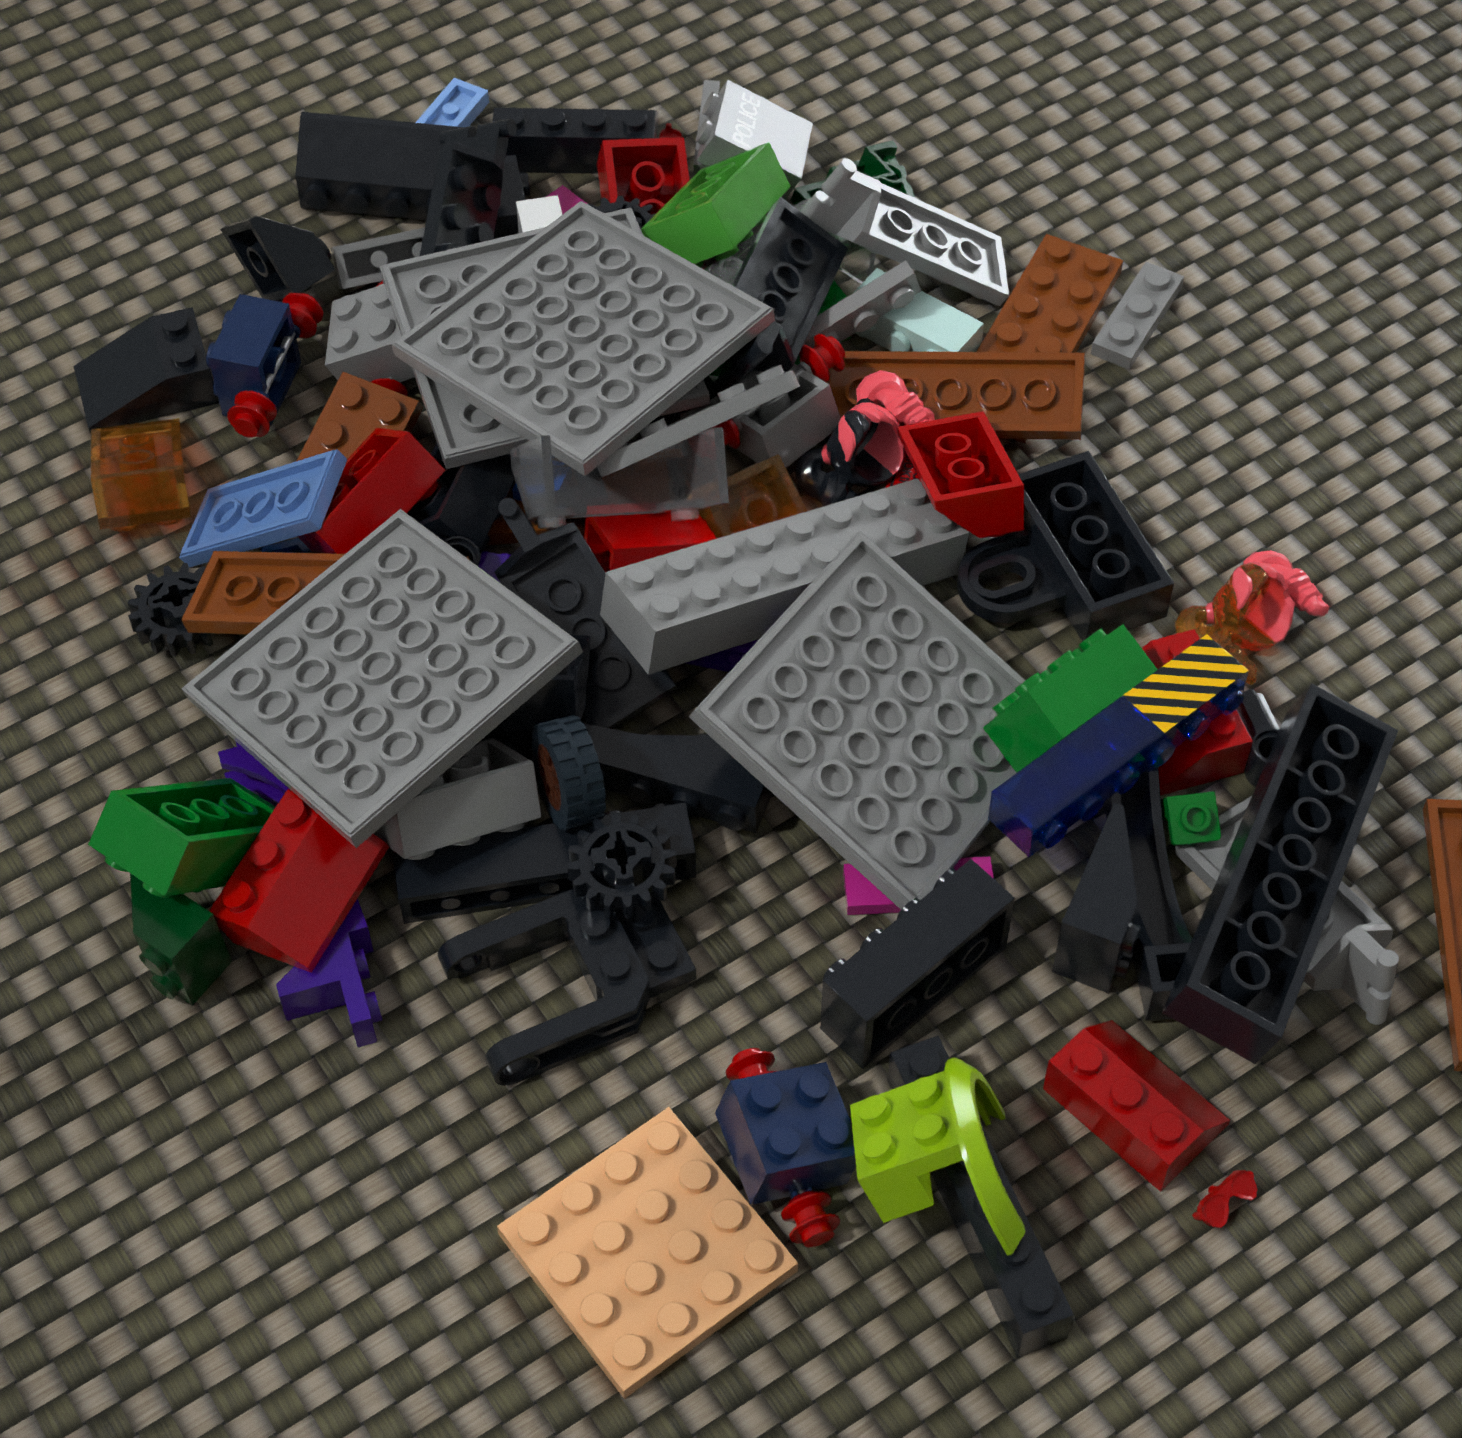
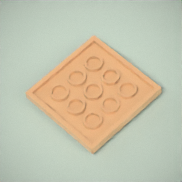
M667 1107L497 1226L498 1235L624 1399L798 1272V1262L670 1107Z

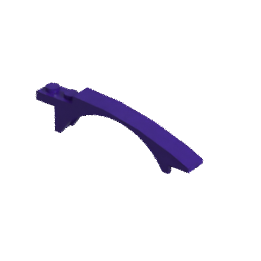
M237 742V747L218 751L222 769L231 770L224 773L225 778H232L262 799L277 806L286 790L289 789ZM358 898L312 973L294 966L276 984L286 1021L346 1005L357 1048L377 1042L373 1023L382 1021L375 991L364 993L361 980L371 978L365 954L374 952Z

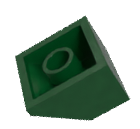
M130 873L133 934L142 951L139 958L151 970L153 975L150 982L167 998L174 999L177 995L193 1006L232 963L215 917L211 912L184 894L162 898L149 893L143 888V882Z

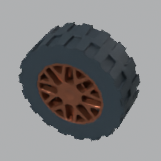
M571 715L534 725L531 731V749L536 779L542 799L554 824L560 830H567L593 823V820L596 818L601 821L605 816L604 811L606 810L604 779L597 752L584 723L580 721L578 716Z

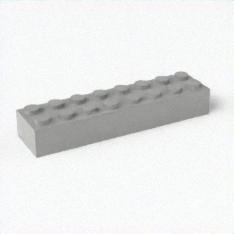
M913 479L607 571L600 616L649 675L760 639L859 530L921 586L958 574L970 532L936 511L922 483L918 479Z

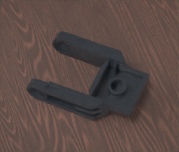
M573 889L456 935L440 947L437 956L448 980H451L452 978H463L487 968L494 971L569 940L570 949L596 1000L504 1038L494 1044L487 1051L485 1061L494 1081L498 1085L506 1086L519 1083L637 1034L647 1013L646 1008L650 998L697 979L696 968L660 900L654 897L651 898L652 911L649 913L643 911L640 906L633 907V915L630 919H626L623 909H615L611 918L605 917L604 905L599 904L590 911L586 907V897L576 898Z

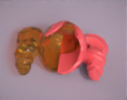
M1272 550L1253 552L1244 560L1243 565L1234 570L1229 580L1219 589L1212 602L1206 606L1193 605L1183 609L1175 621L1174 627L1176 634L1195 629L1200 639L1206 634L1249 670L1235 681H1244L1251 685L1257 680V668L1255 663L1249 660L1246 651L1243 649L1255 652L1262 651L1284 641L1291 628L1294 606L1299 611H1306L1314 617L1325 616L1330 607L1322 600L1323 595L1314 583H1311L1306 572L1299 568L1294 569L1290 560L1283 554Z

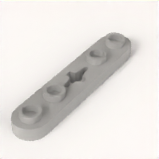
M778 365L756 375L759 384L746 390L742 382L717 393L720 402L667 426L664 418L648 424L640 431L642 438L629 444L626 442L597 466L601 477L632 465L798 388L800 384L793 369L784 372L782 366Z

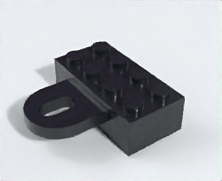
M1089 451L1018 474L1024 484V530L1011 532L974 546L965 554L959 566L957 580L959 596L964 605L977 616L997 623H1014L1061 607L1082 642L1101 628L1108 635L1122 624L1130 630L1167 617L1174 588L1173 580ZM1010 572L1016 573L1024 579L1019 583L998 590H987L980 585L984 580Z

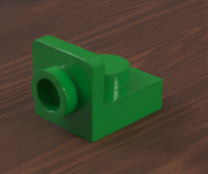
M1215 791L1168 796L1161 799L1162 820L1168 821L1172 845L1180 846L1220 840L1221 830Z

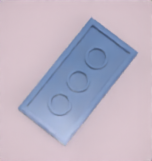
M336 449L207 489L179 558L184 563H188L189 567L209 562L213 551L245 552L320 530L346 465L347 458Z

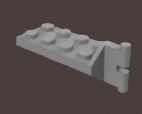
M845 158L840 162L822 184L823 192L817 191L800 211L830 233L865 247L872 253L881 254L899 263L906 260L912 269L936 278L943 284H949L966 291L977 299H984L1000 306L1009 297L1000 236L858 172L854 162Z
M1251 797L1219 815L1220 840L1175 847V854L1212 891ZM1341 881L1304 982L1313 991L1342 988L1366 1012L1368 1022L1380 1025L1387 1018L1399 962V956L1396 952L1385 949L1391 942L1393 929L1343 881Z

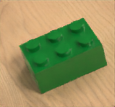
M1124 624L1108 635L1102 628L1080 643L1077 649L1064 653L1047 666L1048 669L1042 673H1035L1015 688L1013 693L992 708L997 716L985 725L983 729L1017 774L1111 708L1124 697L1125 693L1158 670Z

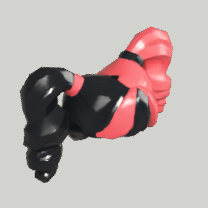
M880 370L865 376L856 388V406L841 417L827 445L810 450L800 457L795 469L798 487L810 497L820 500L822 506L860 496L851 489L853 485L876 486L888 482L894 474L901 470L906 455L904 446L897 434V427L935 420L932 411L924 407L922 400L916 393L907 391L903 379L895 373ZM825 464L832 465L835 471L826 473L822 469Z

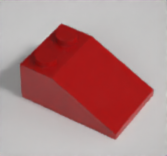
M684 137L602 141L597 161L601 198H606L610 203L616 202L618 196H623L624 201L627 202L638 198L640 199V207L651 204L653 206V213L656 214L690 180Z

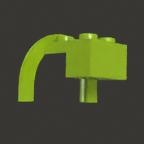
M952 1057L946 1061L945 1071L928 1077H922L909 1084L870 1096L865 1100L850 1105L857 1180L883 1223L934 1206L930 1172L964 1160L973 1188L991 1228L1007 1256L1014 1253L1025 1234V1227L998 1175L978 1114L979 1112L987 1126L991 1124L990 1115L999 1120L1006 1119L1005 1111L980 1071L961 1059Z

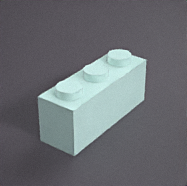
M876 268L854 292L886 272ZM921 291L905 307L892 309L878 318L876 324L864 332H856V334L881 345L889 351L977 352L982 343L984 323Z

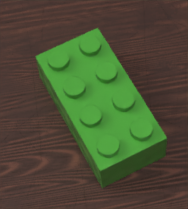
M770 142L700 169L641 228L643 236L698 267H701L706 259L714 257L718 262L736 254L739 251L737 245L754 234L752 229L764 222L767 216L766 213L770 211L772 205L791 187Z

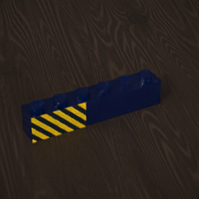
M1206 634L991 792L988 819L1028 857H1031L1043 847L1046 849L1052 848L1065 836L1069 827L1080 819L1082 821L1091 819L1101 809L1104 801L1116 792L1119 794L1127 792L1137 782L1140 774L1152 765L1155 768L1162 766L1173 755L1176 747L1187 739L1190 741L1198 739L1207 730L1211 721L1220 714L1229 715L1234 712L1245 698L1243 691L1249 670Z

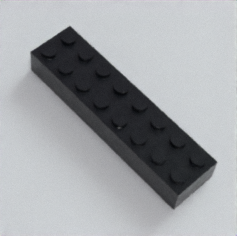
M1312 683L1302 693L1285 715L1164 1006L1163 1014L1254 1064L1282 1038L1398 733L1397 729Z

